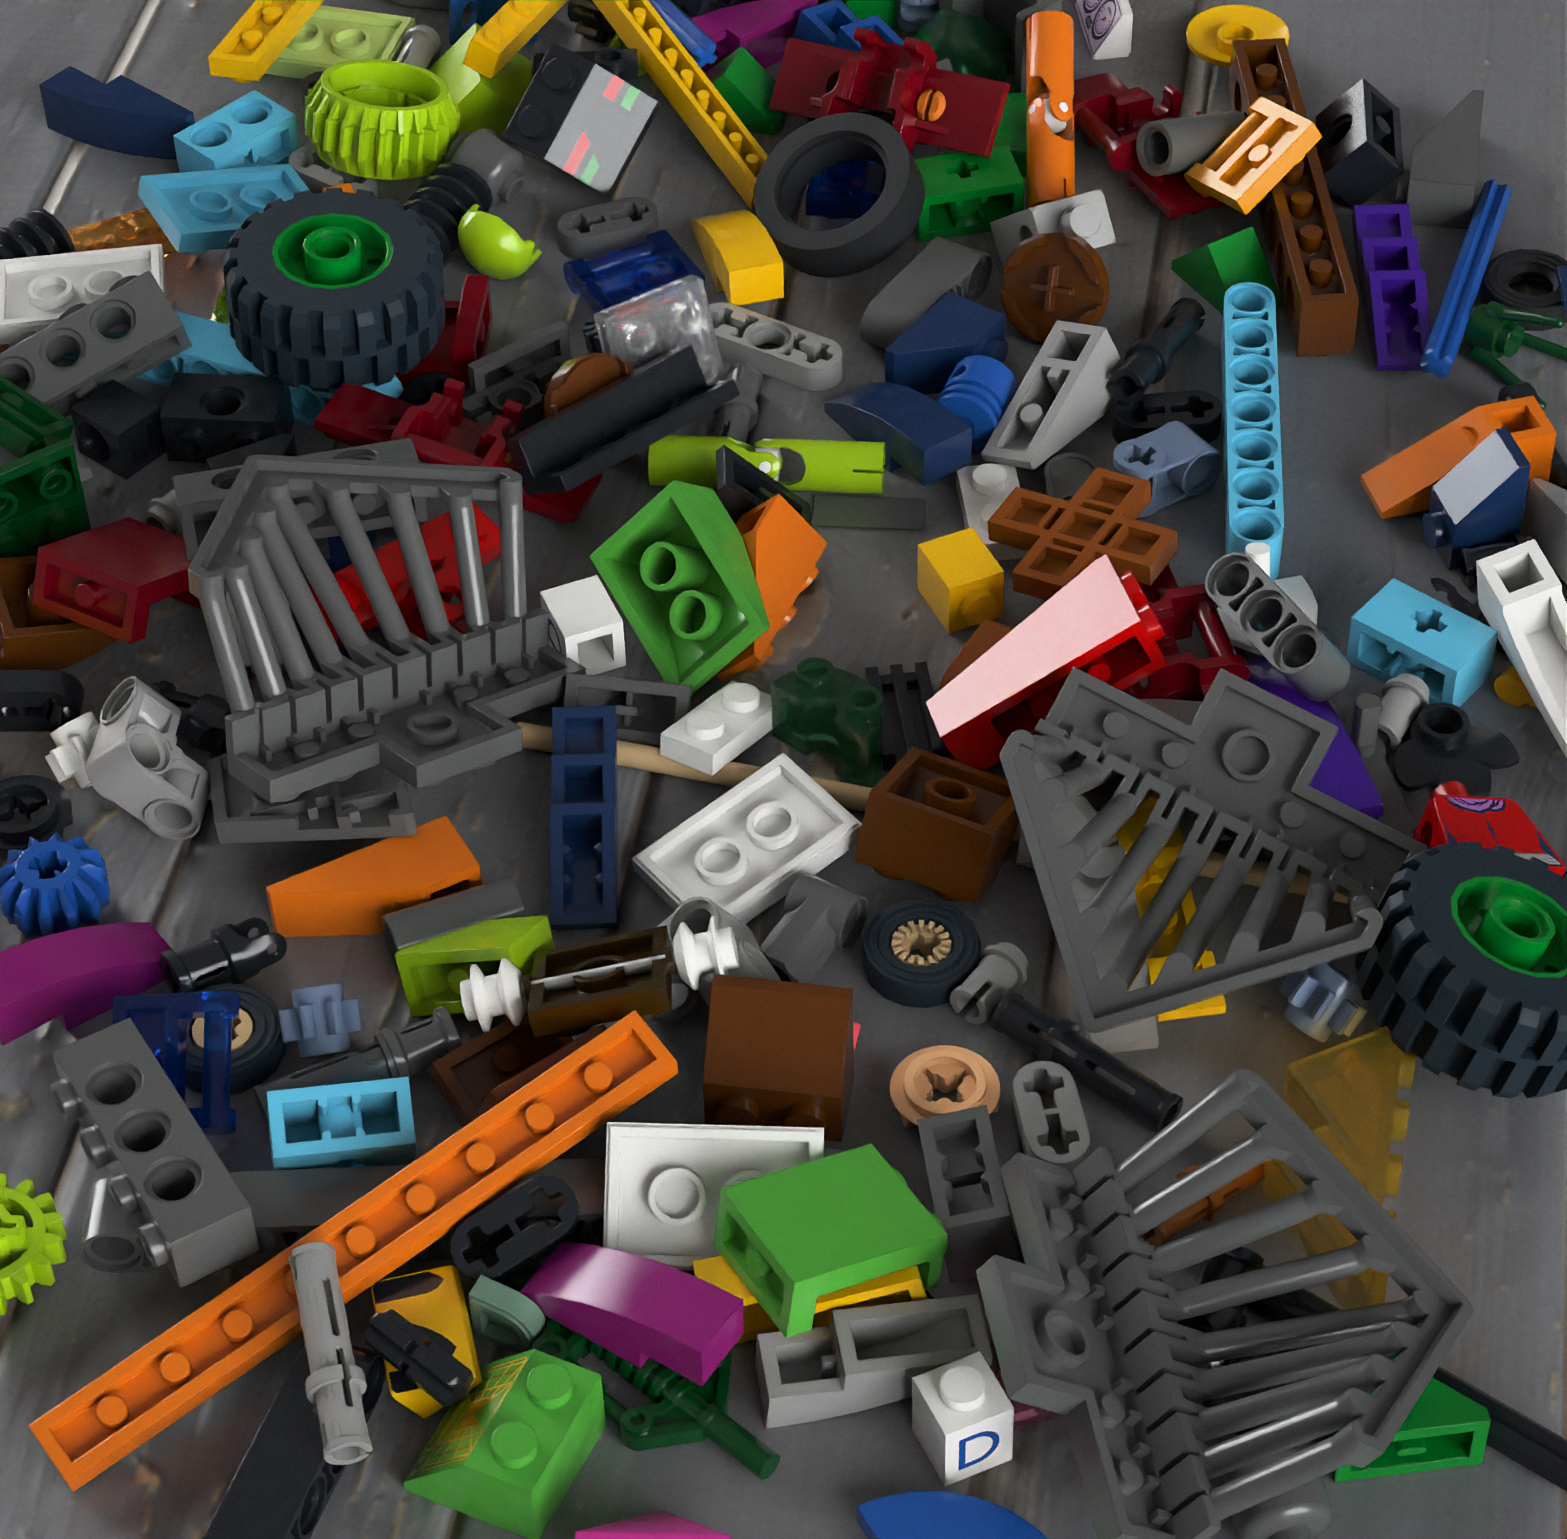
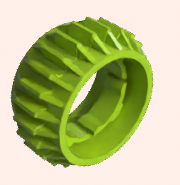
M360 59L330 66L322 73L314 87L308 89V96H305L303 127H305V135L309 136L317 155L329 166L364 178L405 180L428 175L441 165L451 145L458 138L461 111H458V103L454 102L445 81L436 74L424 68L403 62Z

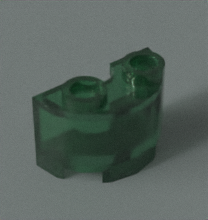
M950 8L942 9L936 13L934 19L926 22L914 36V39L924 40L936 52V62L949 58L954 72L1005 83L1008 81L1012 63L1010 38L1005 32L999 30L982 17L959 13Z
M815 657L801 661L795 671H790L771 682L773 737L805 756L817 751L833 754L835 774L852 784L873 788L881 777L883 703L880 691L869 685L860 676L834 668L830 661Z

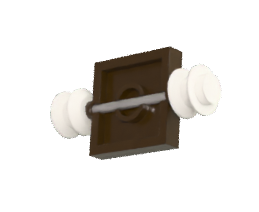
M712 916L707 932L693 934L685 922L680 923L673 938V948L667 925L535 951L532 975H523V977L520 970L507 958L501 959L498 974L488 976L483 974L477 964H473L470 967V979L460 982L461 1000L467 1020H479L484 1032L490 1031L494 1016L504 1014L507 1015L514 1026H519L527 1010V1003H529L528 1016L534 1037L554 1034L558 1037H571L587 1031L593 1025L621 1020L635 1010L644 1021L656 1017L660 1012L671 1010L672 974H676L675 966H677L680 978L695 991L699 988L702 975L714 972L719 975H729L728 970L739 968V956L732 927L720 929L716 917Z

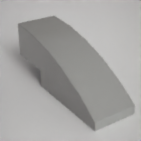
M978 1294L832 1310L830 1326L814 1327L810 1331L789 1338H785L781 1331L757 1334L754 1367L766 1429L842 1416L912 1397L913 1377L978 1351L981 1352L987 1364L991 1366L993 1357Z

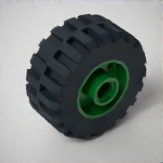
M326 188L325 193L312 194L310 190L294 194L293 199L283 201L279 198L268 203L262 214L255 211L244 221L241 229H237L227 245V252L223 260V271L231 337L235 340L236 348L242 356L250 363L253 362L254 367L270 378L275 374L278 375L279 380L285 385L298 388L300 384L309 385L312 391L329 392V388H340L343 383L362 386L374 382L377 387L391 382L394 374L397 372L405 375L414 369L420 362V358L425 359L438 343L437 338L443 332L445 324L443 252L440 250V241L421 216L411 208L405 211L404 206L393 198L386 196L382 200L376 198L373 192L357 189L356 193L343 192L342 188Z
M1464 841L1455 845L1454 848L1449 843L1434 846L1410 857L1402 863L1398 872L1392 877L1376 908L1383 917V925L1373 947L1370 950L1355 954L1356 977L1363 1000H1369L1370 1015L1379 1028L1386 1026L1391 1031V1041L1405 1054L1411 1051L1423 1060L1421 1066L1434 1074L1439 1075L1442 1071L1456 1078V1085L1473 1091L1480 1087L1491 1089L1492 1096L1512 1098L1518 1096L1520 1092H1523L1526 1098L1546 1096L1554 1091L1558 1092L1567 1089V874L1563 878L1548 869L1550 864L1533 856L1530 860L1515 855L1514 849L1499 845L1486 849L1482 848L1480 842Z

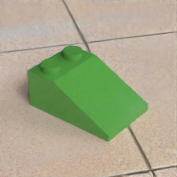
M673 480L589 556L665 682L692 685L691 695L770 628L743 536L713 488Z

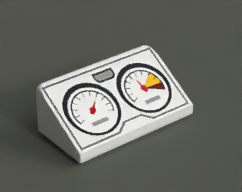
M1076 0L1075 8L1091 58L1101 60L1129 57V53H1131L1133 12L1129 1Z

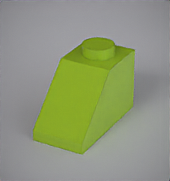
M547 915L489 919L403 948L394 956L411 1016L433 1015V1010L441 1006H445L449 1014L464 1013L461 1000L460 982L470 979L471 965L477 964L483 974L488 976L498 974L501 959L507 958L520 970L522 977L523 975H532L534 952L555 948Z

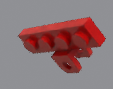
M473 502L483 566L500 556L499 527ZM449 511L421 525L420 530L449 624L463 635L467 633V626L464 619L465 613ZM396 539L374 552L409 632L429 643ZM353 564L334 573L335 579L364 632L379 625ZM310 586L309 588L339 648L343 643L312 586ZM453 594L459 598V604H450Z

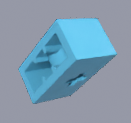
M1393 578L1351 617L1347 660L1349 664L1385 683L1387 680L1403 673L1415 675L1428 686L1430 704L1450 703L1461 707L1491 677L1498 631Z
M409 1077L267 1091L268 1128L273 1170L409 1165L415 1161L416 1136Z

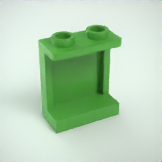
M872 1143L721 1188L713 1244L785 1338H789L812 1330L816 1300L819 1296L912 1266H918L925 1290L938 1286L944 1254L948 1247V1234L940 1219L935 1214L930 1213L909 1189L903 1175L897 1169L892 1168Z

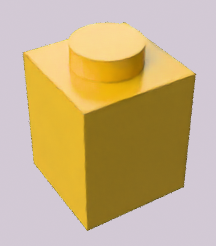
M973 527L918 544L917 589L948 634L981 624L987 619L993 620L1003 616L1004 570Z

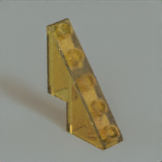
M1387 1027L1287 1064L1282 1097L1381 1206L1383 1205L1384 1196L1398 1198L1403 1155L1390 1154L1391 1141L1405 1143L1410 1101L1397 1099L1398 1088L1412 1090L1416 1055L1413 1052L1409 1051L1405 1054L1391 1041V1031ZM1272 1158L1265 1161L1262 1193L1269 1203L1306 1187V1184L1284 1161ZM1386 1210L1395 1220L1396 1211ZM1320 1213L1309 1220L1287 1228L1307 1257L1350 1246L1357 1242L1355 1237L1334 1215ZM1370 1268L1358 1275L1325 1284L1343 1310L1384 1303L1388 1274Z

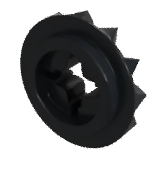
M36 775L15 776L0 781V851L5 850L8 853V850L13 849L26 850L30 837L38 842L49 841L56 831L63 838L64 828L73 824L71 799L63 786L52 779ZM18 808L20 814H24L28 819H31V822L20 825L18 821L13 820V817H15L13 809Z

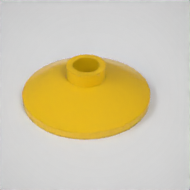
M1222 5L1204 10L1189 22L1186 30L1187 45L1196 56L1208 63L1230 68L1232 41L1285 38L1288 48L1290 40L1289 29L1281 18L1265 9L1249 5Z

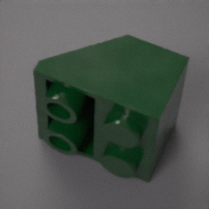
M68 438L0 466V558L38 555V548L91 530L74 446Z

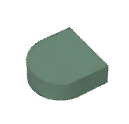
M480 1275L468 1294L473 1334L500 1347L512 1351L530 1350L546 1326V1318L543 1312L532 1300L522 1293L486 1276Z

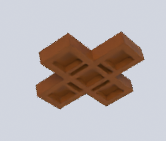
M1099 467L1092 472L1070 501L1015 487L987 521L990 541L1028 551L1012 571L1013 591L1046 601L1096 559L1107 554L1119 575L1130 569L1137 582L1151 586L1178 551L1177 531L1136 520L1151 501L1150 481Z

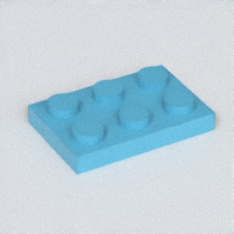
M291 164L140 176L138 196L178 253L202 254L208 250L227 249L233 234L238 228L241 229L244 221L255 211L262 214L268 203L279 198L283 201L293 199L295 193L307 191L309 188Z

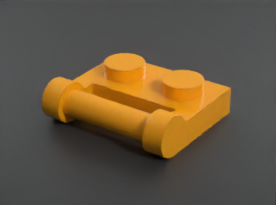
M1259 97L1248 108L1250 115L1202 164L1196 162L1184 174L1186 181L1196 192L1204 197L1210 195L1245 215L1267 196L1268 192L1322 138L1321 133L1312 121L1264 97Z

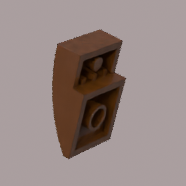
M38 555L0 558V670L59 671L103 650L119 639L32 605Z

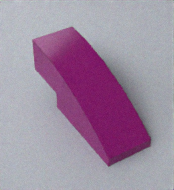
M757 0L717 9L691 18L716 43L714 53L717 55V58L713 64L706 63L701 68L702 71L706 73L741 46L764 69L781 61L789 37L792 38L801 10L818 5V0Z
M130 922L80 927L43 936L0 951V1043L4 1046L55 1018L58 1019L68 1032L165 980L159 964L160 953L169 949L172 950V948L150 922Z
M561 1242L520 1291V1293L532 1300L544 1315L633 1365L641 1368L650 1357L700 1386L704 1385L743 1335V1299L703 1279L664 1263L626 1251L591 1244Z

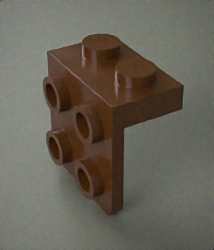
M527 1007L519 1026H514L508 1018L491 1028L489 1032L482 1033L434 1061L427 1071L462 1126L465 1127L597 1037L607 1028L602 1024L576 1040H573L572 1037H558L554 1034L534 1037Z

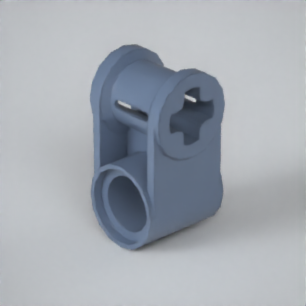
M1172 421L1157 430L1118 444L1113 451V465L1118 470V473L1150 481L1151 501L1138 517L1143 518L1151 516L1160 509L1185 498L1207 491L1217 481L1222 472L1223 457L1215 448L1183 422Z

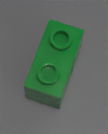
M1008 145L993 147L990 159L962 152L914 159L922 174L925 187L923 210L914 229L919 243L932 241L937 236L952 238L992 231L990 222L1024 210L1025 182Z

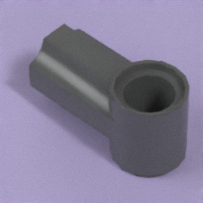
M808 872L797 878L786 897L782 910V919L760 946L763 955L775 969L780 981L809 984L835 949L843 952L849 950L855 944L865 925L869 908L868 898Z

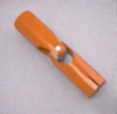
M1056 10L1037 12L1026 20V100L1028 105L1027 209L1075 196L1073 113L1074 21L1070 15Z

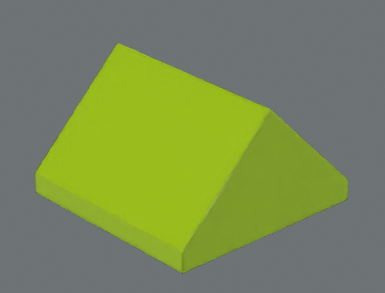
M476 22L429 69L430 72L445 81L454 102L458 103V111H461L458 136L466 131L473 133L478 129L487 128L496 133H503L532 81L531 61L518 52L492 79L463 64L470 39L481 28Z

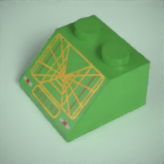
M532 1349L479 1366L482 1383L468 1391L469 1395L463 1402L451 1404L403 1481L405 1491L524 1538L540 1539L604 1431L606 1418L601 1374Z

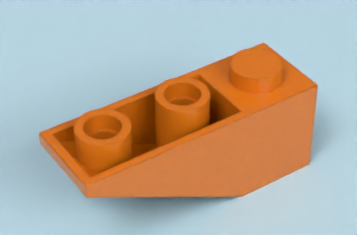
M1534 396L1477 406L1361 475L1360 483L1381 519L1429 510L1432 487L1494 430L1507 428L1531 465L1527 490H1529L1531 479L1541 478L1549 482L1557 432Z
M780 494L773 496L741 515L736 523V527L743 536L770 628L715 675L721 682L743 670L747 673H753L766 663L774 652V646L771 644L774 636L789 623L797 611V607L793 604L797 596L813 582L819 573V569L815 565L828 543Z
M445 815L416 826L418 835L387 838L267 886L266 892L273 930L283 937L384 935L381 921L382 915L481 885L480 865Z

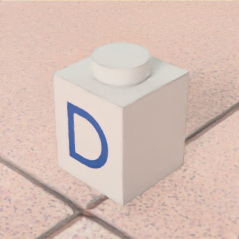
M598 575L540 591L541 608L548 612V640L550 647L564 654L566 658L569 657L585 667L586 674L596 675L626 666L623 620Z
M980 1351L912 1378V1430L944 1486L1012 1460L1014 1407Z

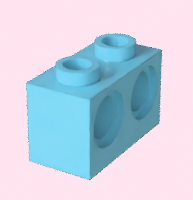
M256 90L249 92L173 135L179 173L288 164L289 156L293 151L300 148L296 115Z

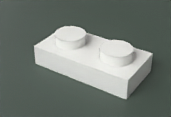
M986 463L963 467L956 471V488L965 529L973 527L997 561L1023 558L1028 551L990 541L987 523L1015 487L1020 488L1015 466Z
M732 680L661 733L660 755L713 776L783 722L784 700L759 691L758 688L751 684L738 683Z

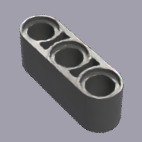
M937 236L868 304L861 321V339L866 343L885 350L949 291L975 302L984 292L989 282L993 266L992 257L988 253L943 236Z
M1233 552L1222 556L1214 562L1208 570L1205 579V589L1209 597L1265 658L1309 700L1322 702L1338 695L1346 686L1350 677V664L1346 656L1251 557L1244 553Z

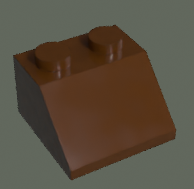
M913 746L870 791L854 861L873 867L874 871L882 877L892 880L907 879L932 888L943 899L954 902L968 901L976 904L996 879L1020 822L1007 779Z
M714 974L703 1074L705 1124L824 1127V1140L842 1142L854 1081L853 988Z

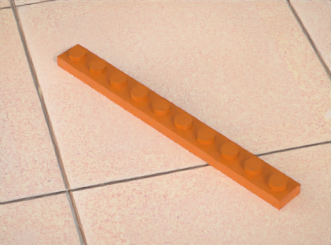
M636 1010L36 1419L28 1425L72 1492H75L303 1334L292 1270L288 1263V1255H292L291 1251L294 1248L310 1242H326L334 1246L337 1255L336 1264L344 1304H346L459 1226L467 1218L485 1208L677 1075V1060Z

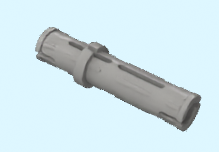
M310 1242L294 1248L291 1251L292 1255H288V1263L292 1270L300 1324L310 1368V1376L306 1378L305 1389L309 1402L316 1405L325 1461L333 1465H347L367 1458L369 1452L373 1450L361 1396L366 1391L367 1383L363 1369L355 1365L347 1314L337 1271L336 1250L333 1245L326 1242Z

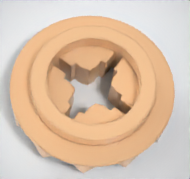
M939 1045L918 1050L898 1064L890 1080L891 1108L897 1109L900 1113L904 1128L918 1126L917 1119L987 1105L989 1115L998 1112L1000 1081L995 1069L985 1058L962 1047ZM938 1089L946 1094L955 1089L957 1090V1101L952 1102L944 1097L935 1102L933 1101V1090Z

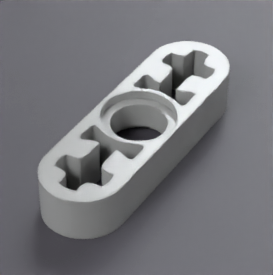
M719 302L709 304L701 308L696 315L697 345L705 353L732 363H740L743 367H745V363H750L756 366L762 374L810 391L831 389L842 380L843 352L841 346L832 339L731 303ZM766 343L779 344L782 347L777 349L765 350L759 349L756 346Z

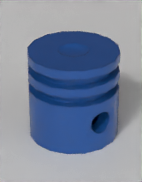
M969 356L956 365L936 402L949 409L972 428L971 452L982 451L1018 390V383L1012 371L1002 362L988 356Z

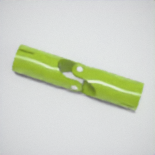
M668 435L649 446L648 480L650 486L666 487L673 480L708 488H717L716 451L725 445L790 491L883 495L885 467L883 465H885L886 459L885 442L765 438L753 442V446L756 447H752L746 442L726 436ZM780 448L791 449L802 456L806 471L801 478L793 481H779L780 470L783 467V456L780 453Z

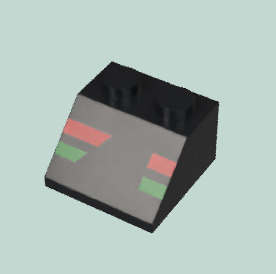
M552 42L502 137L526 155L611 198L657 114L661 103L596 63Z

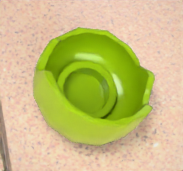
M474 204L461 218L458 226L459 245L468 263L482 275H488V277L505 281L521 276L538 259L542 251L534 248L535 243L532 240L523 241L517 232L498 216L477 211L480 205Z

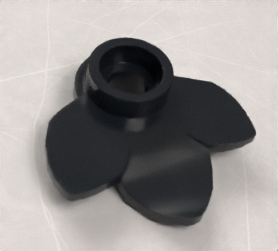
M1434 703L1423 708L1420 714L1413 720L1410 728V739L1395 750L1393 769L1398 784L1408 792L1433 785L1436 789L1443 783L1457 781L1465 785L1470 796L1489 797L1492 782L1490 769H1503L1519 763L1520 758L1511 740L1496 729L1472 726L1466 712L1456 705Z

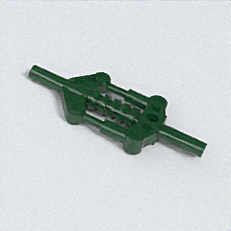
M528 1262L505 1276L504 1279L521 1291L538 1271V1268L531 1262ZM552 1318L549 1319L544 1334L533 1343L532 1349L581 1367L583 1366L577 1361L580 1357L584 1359L591 1353L598 1360L604 1361L605 1365L612 1371L619 1372L621 1378L628 1383H633L635 1389L647 1395L649 1400L655 1403L627 1409L606 1392L607 1386L602 1382L605 1413L620 1424L622 1442L633 1451L702 1442L708 1438L761 1480L771 1476L778 1467L780 1455L727 1415L732 1373L731 1350L704 1385L700 1386L688 1378L683 1380L684 1376L650 1357L639 1368Z

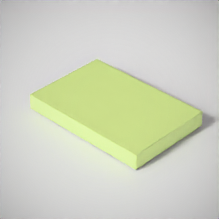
M320 5L265 74L305 79L310 74L325 71L330 66L345 61L360 59L396 61L403 49V36L407 30L416 26V20L406 16Z

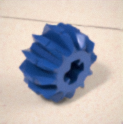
M57 831L49 841L38 842L30 837L26 850H8L6 865L0 868V907L4 917H7L9 924L17 925V928L21 930L25 938L32 937L40 932L47 936L80 927L81 923H99L101 908L110 904L109 896L111 890L105 860L103 857H100L98 849H90L82 836L74 837L66 842Z

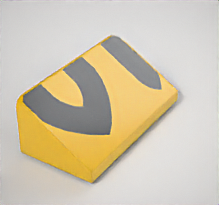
M449 1265L384 1279L371 1286L375 1313H384L388 1309L395 1310L430 1338L431 1344L428 1347L436 1342L470 1369L474 1381L468 1391L482 1383L459 1269ZM384 1359L390 1393L396 1401L423 1419L445 1407L406 1377L405 1372L408 1368L401 1373Z

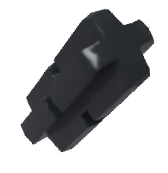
M388 1309L384 1313L376 1312L368 1320L369 1327L363 1334L367 1346L401 1373L408 1368L405 1372L406 1377L442 1406L448 1407L455 1402L461 1403L469 1395L468 1389L474 1381L470 1369L436 1342L428 1347L431 1344L430 1338L395 1310Z

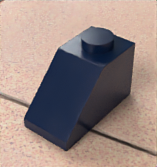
M947 292L885 349V382L906 386L924 395L935 394L943 391L956 365L965 357L982 355L992 357L1003 363L1008 352V342L1005 340L1006 315L953 292Z
M1507 428L1494 430L1432 487L1429 513H1425L1422 519L1423 534L1428 546L1431 549H1437L1449 570L1459 568L1458 560H1462L1458 557L1459 548H1471L1507 541L1510 534L1520 533L1531 465Z

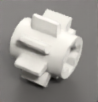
M92 711L71 720L53 731L50 736L57 748L51 750L50 754L45 756L59 783L72 777L76 779L81 790L92 786L86 772V763L100 725Z

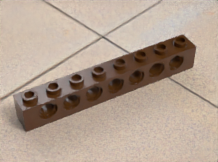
M1285 38L1232 41L1228 89L1232 110L1241 112L1247 118L1250 115L1248 108L1259 97H1264L1308 119ZM1314 145L1306 153L1305 157L1268 192L1267 196L1257 206L1296 355L1321 357L1330 354L1353 353L1359 297L1316 146Z

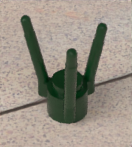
M1490 301L1488 305H1480L1469 317L1464 332L1465 344L1473 348L1469 358L1486 366L1508 386L1523 383L1521 379L1497 359L1503 356L1512 357L1519 350L1520 346L1524 345L1567 362V348L1525 333L1524 327L1519 325L1518 322L1543 327L1562 328L1565 322L1563 318L1509 308L1495 301ZM1539 397L1541 408L1545 410L1546 402Z

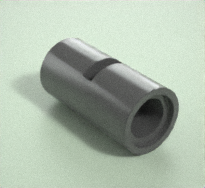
M1230 110L1147 122L1140 129L1136 141L1139 163L1152 176L1187 172L1196 162L1202 164L1246 117L1239 111Z
M506 876L382 915L381 921L392 962L400 977L394 956L399 950L489 919L526 917V913L515 883L510 876Z

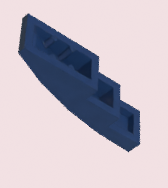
M616 705L552 707L553 755H551L550 804L551 930L617 928L618 765Z

